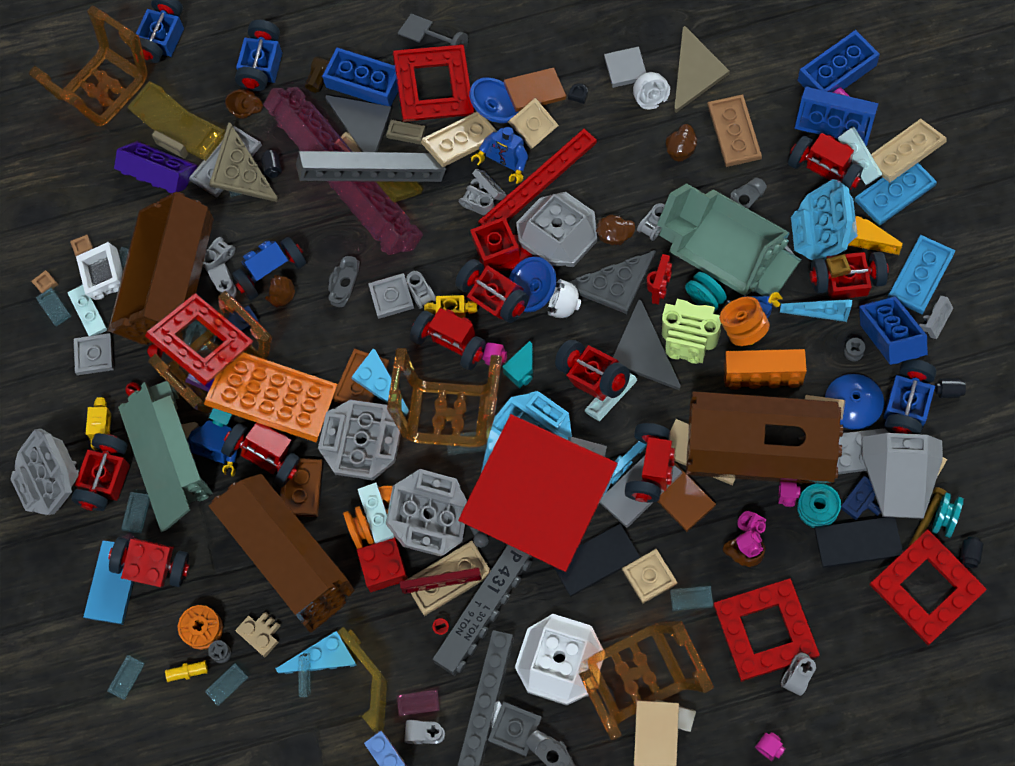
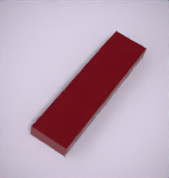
M479 568L401 581L400 588L404 594L480 581L482 576Z

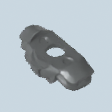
M754 178L737 190H733L729 199L740 204L739 198L746 195L750 201L742 206L749 209L763 195L767 185L762 179Z
M343 257L340 265L335 266L334 271L329 277L328 290L330 294L328 298L335 307H344L350 298L360 261L355 257ZM343 279H350V284L347 287L341 286Z
M539 730L533 732L527 739L526 744L529 749L546 766H576L563 742L557 741L551 736L548 737ZM551 750L558 753V760L555 763L548 762L546 758L547 753Z

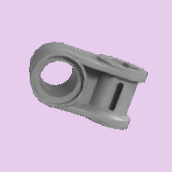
M471 185L467 186L466 193L458 201L464 208L475 211L483 216L495 207L490 194L478 190Z
M664 204L654 205L637 228L639 233L643 232L652 241L657 238L662 229L657 225L660 217L656 216V214L662 213Z
M222 237L216 238L206 250L203 262L205 270L208 272V270L226 263L234 255L235 247L225 243Z
M225 263L208 270V274L222 298L225 300L233 299L237 295V289Z
M418 271L410 272L407 275L406 281L419 309L431 301L435 302L436 297L422 274ZM415 280H419V281H420V282H419L418 284H416V285L411 284V283H412L413 281H415Z
M806 653L795 655L781 680V687L799 696L803 695L816 669V664Z
M406 721L405 743L439 744L445 739L444 729L436 722ZM436 729L439 734H435V737H433L430 733H433Z

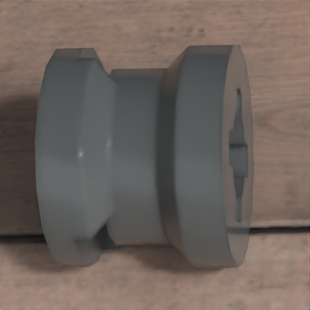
M859 338L848 340L844 349L845 357L850 361L860 360L865 351L864 342Z
M214 641L208 648L209 656L217 663H225L231 657V648L223 641Z

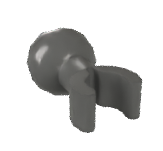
M470 527L474 534V544L480 548L485 547L488 544V536Z

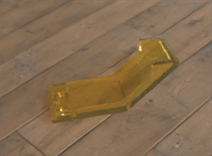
M150 81L128 106L131 112L154 131L156 130L183 144L187 152L205 161L221 143L225 135V130L188 112L166 94L162 87Z
M343 627L337 633L372 675L370 710L362 717L375 734L380 731L384 733L387 680L360 648L361 642L351 629L347 632Z

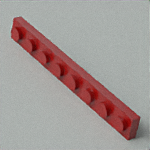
M585 129L580 131L478 221L479 225L487 224L502 217H505L508 222L597 143V139Z

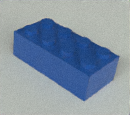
M855 30L802 67L799 71L798 82L804 88L810 87L827 92H834L838 88L844 90L876 67L880 54Z
M336 48L322 76L326 88L378 105L391 107L398 93L394 65L340 48Z
M805 87L795 129L819 135L823 133L838 139L846 131L855 127L865 146H867L878 103Z
M896 296L859 306L861 327L890 365L928 355L926 333Z

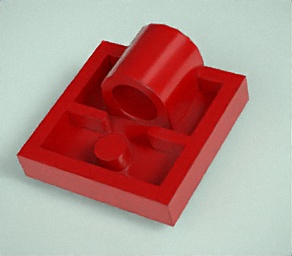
M662 254L658 270L649 273L647 276V289L652 293V303L659 305L661 299L665 298L667 282H670L672 275V263H670L669 255Z

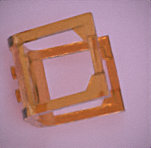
M91 6L87 13L99 43L96 55L63 89L53 83L49 75L36 66L30 70L29 75L58 100H64L75 107L96 126H103L141 88L146 80L148 71L139 35L110 17L107 13H104L95 6ZM104 21L119 31L120 38L131 48L136 66L109 49ZM104 59H107L135 78L126 89L121 86L117 79L109 77L105 71L97 70ZM91 74L99 82L97 87L93 83L85 82ZM79 87H82L89 97H95L102 106H109V108L99 116L89 109L80 96L74 92ZM109 88L114 94H121L115 101L111 100L107 94Z
M224 291L218 296L219 313L228 320L230 313L236 311L252 327L251 333L259 342L258 351L251 345L244 352L267 360L272 336L227 291ZM207 329L189 347L197 352L205 345L210 352H213L219 346L210 340L215 334ZM154 354L148 360L160 375L194 409L207 414L212 412V407L204 405L207 395L200 388L185 382L188 376L179 368L180 365L173 360L167 363L157 354Z
M397 348L387 410L402 436L409 441L423 444L462 447L485 445L495 417L502 357L491 355L489 375L485 385L436 383L419 379L411 364L407 349ZM401 371H403L409 384L413 387L408 423L402 413V395L400 390H398ZM423 391L439 393L438 399L435 400L436 413L432 419L433 434L417 432ZM446 394H458L457 400L454 402V409L447 408ZM465 395L481 396L475 437L460 436V432L464 429ZM444 419L451 421L452 435H441V430L445 427Z
M682 621L659 622L644 628L583 660L578 673L611 740L622 736L619 723L636 714L637 701L655 702V699L661 701L686 689L706 693L714 688ZM663 633L672 634L679 646H685L696 669L692 673L694 678L685 679ZM650 636L653 637L675 682L659 690L656 684V675L651 672L647 664V656L640 651L637 645L639 641ZM630 647L633 653V662L638 665V667H632L630 671L628 665L622 661L618 653ZM610 656L615 663V672L621 676L624 682V690L630 694L634 704L619 711L596 664ZM641 676L643 682L649 686L652 695L642 700L637 692L638 685L633 681ZM597 689L599 690L600 695H601V697H602V699H603V701H604V703H605V705H606V707H607V709H608L610 715L607 714L606 709H605V707H604V705H603V703H602V701H601V699H600V697H599V695H598V693H597V691H596Z

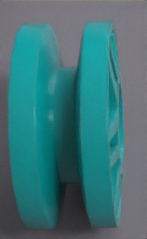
M703 272L696 273L693 278L694 281L690 280L685 285L687 293L697 305L715 307L714 312L718 309V304L726 301L727 296L722 287L712 277Z
M819 483L804 489L797 503V512L800 519L806 525L813 528L830 526L836 520L841 509V499L838 493L831 486ZM814 503H822L824 509H817Z
M945 492L935 516L932 532L938 533L941 527L944 526L945 536L950 538L958 522L964 498L958 496L954 504L950 503L951 494Z

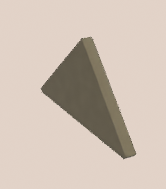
M686 26L683 27L674 109L676 113L729 75V70Z
M228 123L209 183L210 187L277 202L278 198L268 181L258 168V165L246 149L232 124Z

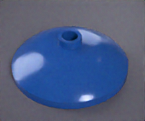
M487 77L476 80L469 91L470 101L475 110L485 119L497 123H507L518 113L515 112L504 82Z
M529 257L522 260L515 266L509 276V279L524 288L523 292L529 296L524 312H534L544 307L555 291V270L547 260L540 257Z
M847 374L838 377L829 385L825 394V398L845 400L843 419L840 420V425H843V428L860 430L873 425L881 416L884 408V397L879 386L870 378L859 374ZM853 395H858L859 399H854Z

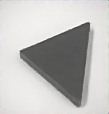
M326 95V102L329 103L346 131L354 139L360 151L378 152L392 108Z
M652 250L650 253L632 257L617 265L613 264L592 274L588 273L577 277L569 283L577 288L579 296L627 314L656 251Z
M638 300L613 358L625 365L629 372L680 390L681 385L642 301Z

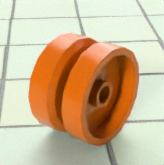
M741 297L731 301L724 307L719 317L730 341L738 346L751 345L759 341L768 332L770 326L759 301L754 297Z

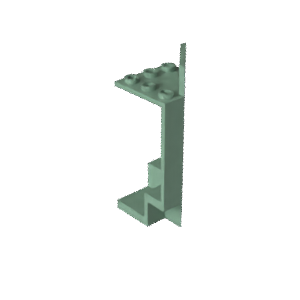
M685 184L669 194L657 224L662 228L659 236L673 243L669 252L744 296L750 292H756L762 296H770L774 292L779 293L802 260L784 250L789 242L787 240L788 231L714 189L704 194L694 187Z
M168 380L149 387L144 382L141 385L142 389L140 391H134L128 397L129 402L122 403L118 407L161 532L166 531L190 511L189 505L191 502L196 500L203 501L213 494L212 490L199 476L176 411L178 406L175 400L179 399V396Z

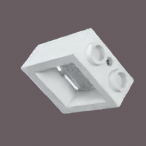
M107 242L76 256L84 291L87 296L93 300H99L110 293L118 292L123 269L116 247Z

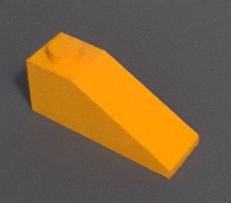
M855 216L858 236L848 244L849 246L900 254L903 243L869 220Z

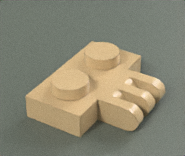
M264 612L256 622L248 616L235 630L264 657L279 643L272 635L279 629L280 624L276 622L270 627L275 619L270 617L265 622L269 617L267 612Z

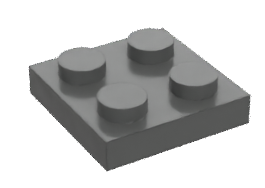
M503 702L488 742L527 757L530 749L526 741L533 732L538 730L542 717Z

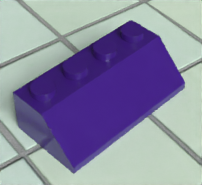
M135 141L117 149L114 169L121 171L124 175L136 177L138 181H146L151 183L153 187H161L169 193L180 192L187 187L190 181L189 177L197 169L198 165Z

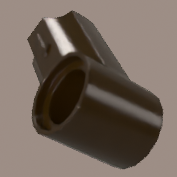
M319 57L313 59L311 72L305 83V88L310 92L316 93L320 91L324 83L322 76L330 62L329 60Z

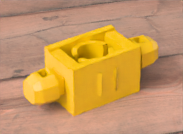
M464 295L436 296V304L432 302L424 305V311L432 314L437 313L439 308L446 310L449 306H454L455 308L451 311L460 318H466V312L468 314L477 312V303L474 301L466 303Z
M102 397L95 399L94 407H88L86 435L91 440L93 450H99L92 445V439L95 434H110L111 412L106 407V401Z

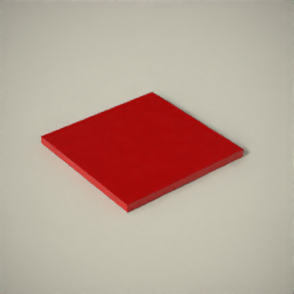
M510 414L458 521L557 569L567 572L618 463Z

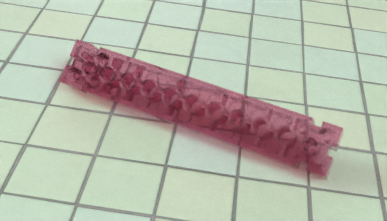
M288 87L286 91L283 88L271 89L263 105L270 115L276 117L277 126L285 130L289 138L299 147L300 151L353 152L310 101L305 100L306 96L298 87ZM327 181L330 187L340 196V199L351 209V212L361 221V224L371 233L372 237L377 241H381L380 249L382 252L390 255L399 253V251L408 252L415 249L423 236L422 232L416 225H411L409 222L410 218L378 181Z

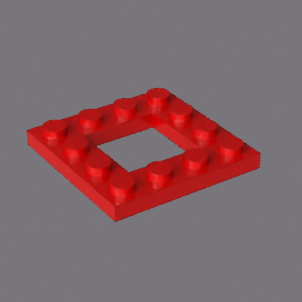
M464 45L393 51L403 122L469 116L474 113L469 97L470 83ZM448 66L453 97L419 101L414 69Z
M196 293L148 330L145 337L204 386L253 343V340ZM194 320H198L223 341L206 358L201 357L176 336Z
M926 530L869 584L927 645L931 644L987 590L929 530ZM926 559L955 588L930 614L900 585Z
M791 578L713 603L741 682L789 667L793 658L798 653H806L811 659L820 656ZM778 605L791 643L754 654L740 617Z

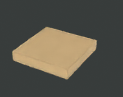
M536 98L508 121L531 149L559 126Z
M657 549L622 568L623 573L642 604L677 585L676 579Z

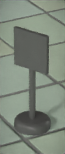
M410 14L398 32V35L419 43L424 35L428 34L451 43L450 46L464 45V50H466L468 44V35L466 33L458 32L452 39L429 30L433 24L432 21L414 14Z

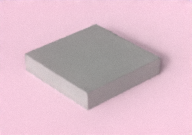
M639 47L604 54L612 88L635 83L641 75L646 73Z
M404 273L368 283L378 319L414 309Z
M111 333L74 338L76 375L114 370L113 337Z

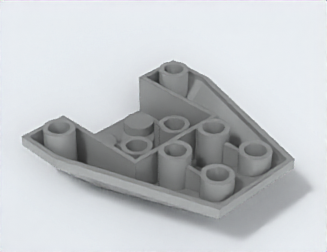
M883 433L863 436L862 459L882 516L923 519L943 460L942 440L920 434Z

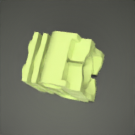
M677 299L675 305L665 304L662 317V336L666 340V355L672 359H685L694 364L698 362L703 363L706 350L714 349L717 346L721 332L720 315L714 314L715 307L693 305Z

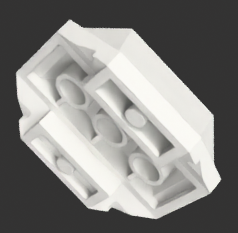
M551 614L527 629L515 669L528 693L569 705L593 694L605 652L592 626ZM557 654H563L565 660L557 663L554 661V657Z

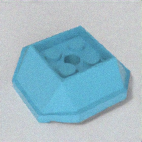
M835 179L807 194L800 204L798 211H795L791 216L794 251L810 260L818 258L826 260L827 256L837 255L846 250L848 244L858 236L854 201L849 193V188Z
M538 391L511 397L487 426L490 453H492L510 414L568 440V437H572L569 413Z

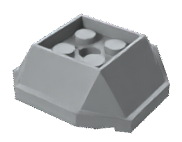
M567 192L539 198L516 222L519 245L535 257L547 260L552 266L566 265V267H574L597 242L595 212Z
M349 400L337 408L326 412L318 450L335 475L374 480L395 463L403 425L388 405ZM360 439H367L365 443L358 444V441Z
M34 429L17 453L15 471H12L11 481L25 511L52 515L58 511L72 493L71 487L79 474L63 441L53 437L43 429Z
M419 469L392 487L386 525L403 547L443 556L462 543L465 524L459 522L458 519L467 500L460 489L457 479ZM423 511L428 513L429 519L424 517Z

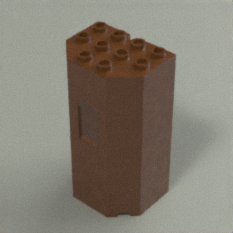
M174 192L159 202L139 210L108 328L109 332L139 344H154L145 337L147 331L196 293L214 221L207 206L202 205L198 200L185 197L183 193ZM187 327L176 335L182 341L185 340Z
M692 392L686 475L830 485L838 478L837 463L838 458L842 456V445H839V438L843 436V425H840L841 407H839V403L836 401ZM765 425L799 427L805 433V441L800 446L764 444Z
M262 474L233 483L229 486L228 491L216 496L211 504L208 505L310 633L338 612L346 603V595L349 597L355 591L349 580Z

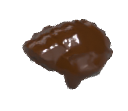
M248 89L234 90L225 99L227 109L236 118L245 119L251 114L259 113L263 108L261 100Z
M681 125L677 132L666 138L667 152L674 161H683L694 154L697 138L691 125Z
M608 215L598 221L596 232L602 242L612 246H620L633 236L635 224L632 220H624L616 215Z
M274 275V278L270 280V296H266L265 299L275 307L285 306L294 297V285L291 279Z
M735 538L724 544L723 552L740 565L753 567L761 563L764 558L765 545L760 542L763 551L759 555L749 558L740 551Z

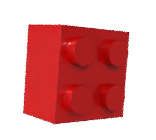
M505 217L470 230L473 243L484 268L487 265L494 268L520 257L519 247Z
M395 538L357 549L365 582L370 593L399 584L401 581L408 579Z

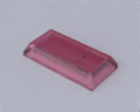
M438 690L397 695L399 716L440 711Z

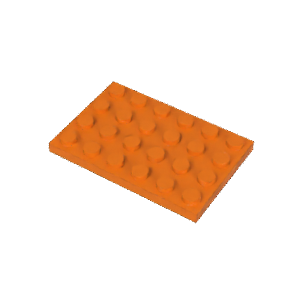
M243 352L215 377L204 405L317 442L326 412L329 410L338 384Z

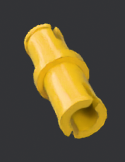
M206 660L190 665L185 663L181 667L165 670L167 682L183 678L187 680L191 679V676L208 673Z

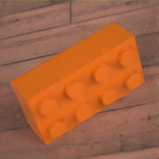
M805 349L726 351L724 361L725 387L731 389H739L741 387L757 389L761 386H769V388H778L780 386L796 388L803 385L806 375Z

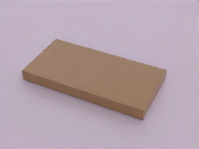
M743 94L708 102V109L725 166L729 167L762 159Z

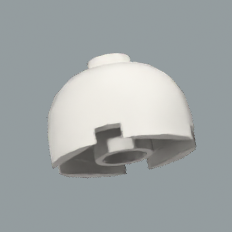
M648 72L641 75L635 81L633 95L636 102L643 109H654L659 107L657 104L668 99L670 86L660 74Z
M559 279L557 283H560V285L555 287V291L549 301L548 307H552L551 312L548 311V315L556 318H567L573 314L574 310L579 309L581 300L578 299L579 293L573 284Z

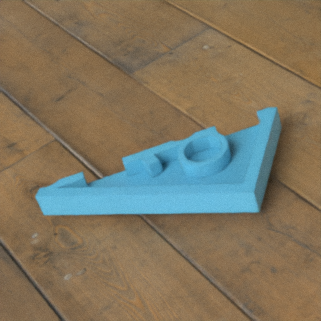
M852 300L781 304L780 313L847 322Z
M372 349L353 374L352 380L404 416H407L409 410L376 350Z
M638 441L623 457L619 456L615 460L618 466L605 493L610 484L614 485L633 463L631 460L638 453H641L647 444Z
M335 631L275 669L278 673L288 674L296 671L307 672L323 670L325 668L354 667L357 664L340 635Z

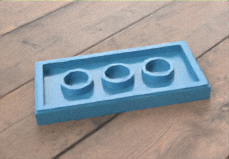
M917 163L890 183L886 179L881 178L857 195L855 201L880 226L936 186L937 182Z
M920 235L887 298L896 296L903 306L923 314L955 250Z
M102 541L83 617L123 625L134 581L121 579L122 572L116 574L109 571V552L115 542Z

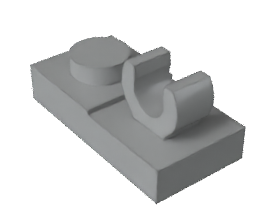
M474 170L472 174L476 178L471 181V185L476 186L479 182L477 189L481 191L486 190V193L490 194L493 200H503L507 196L485 171Z
M940 296L933 307L931 316L925 315L923 317L927 324H919L922 330L928 332L931 338H938L953 310L948 297Z

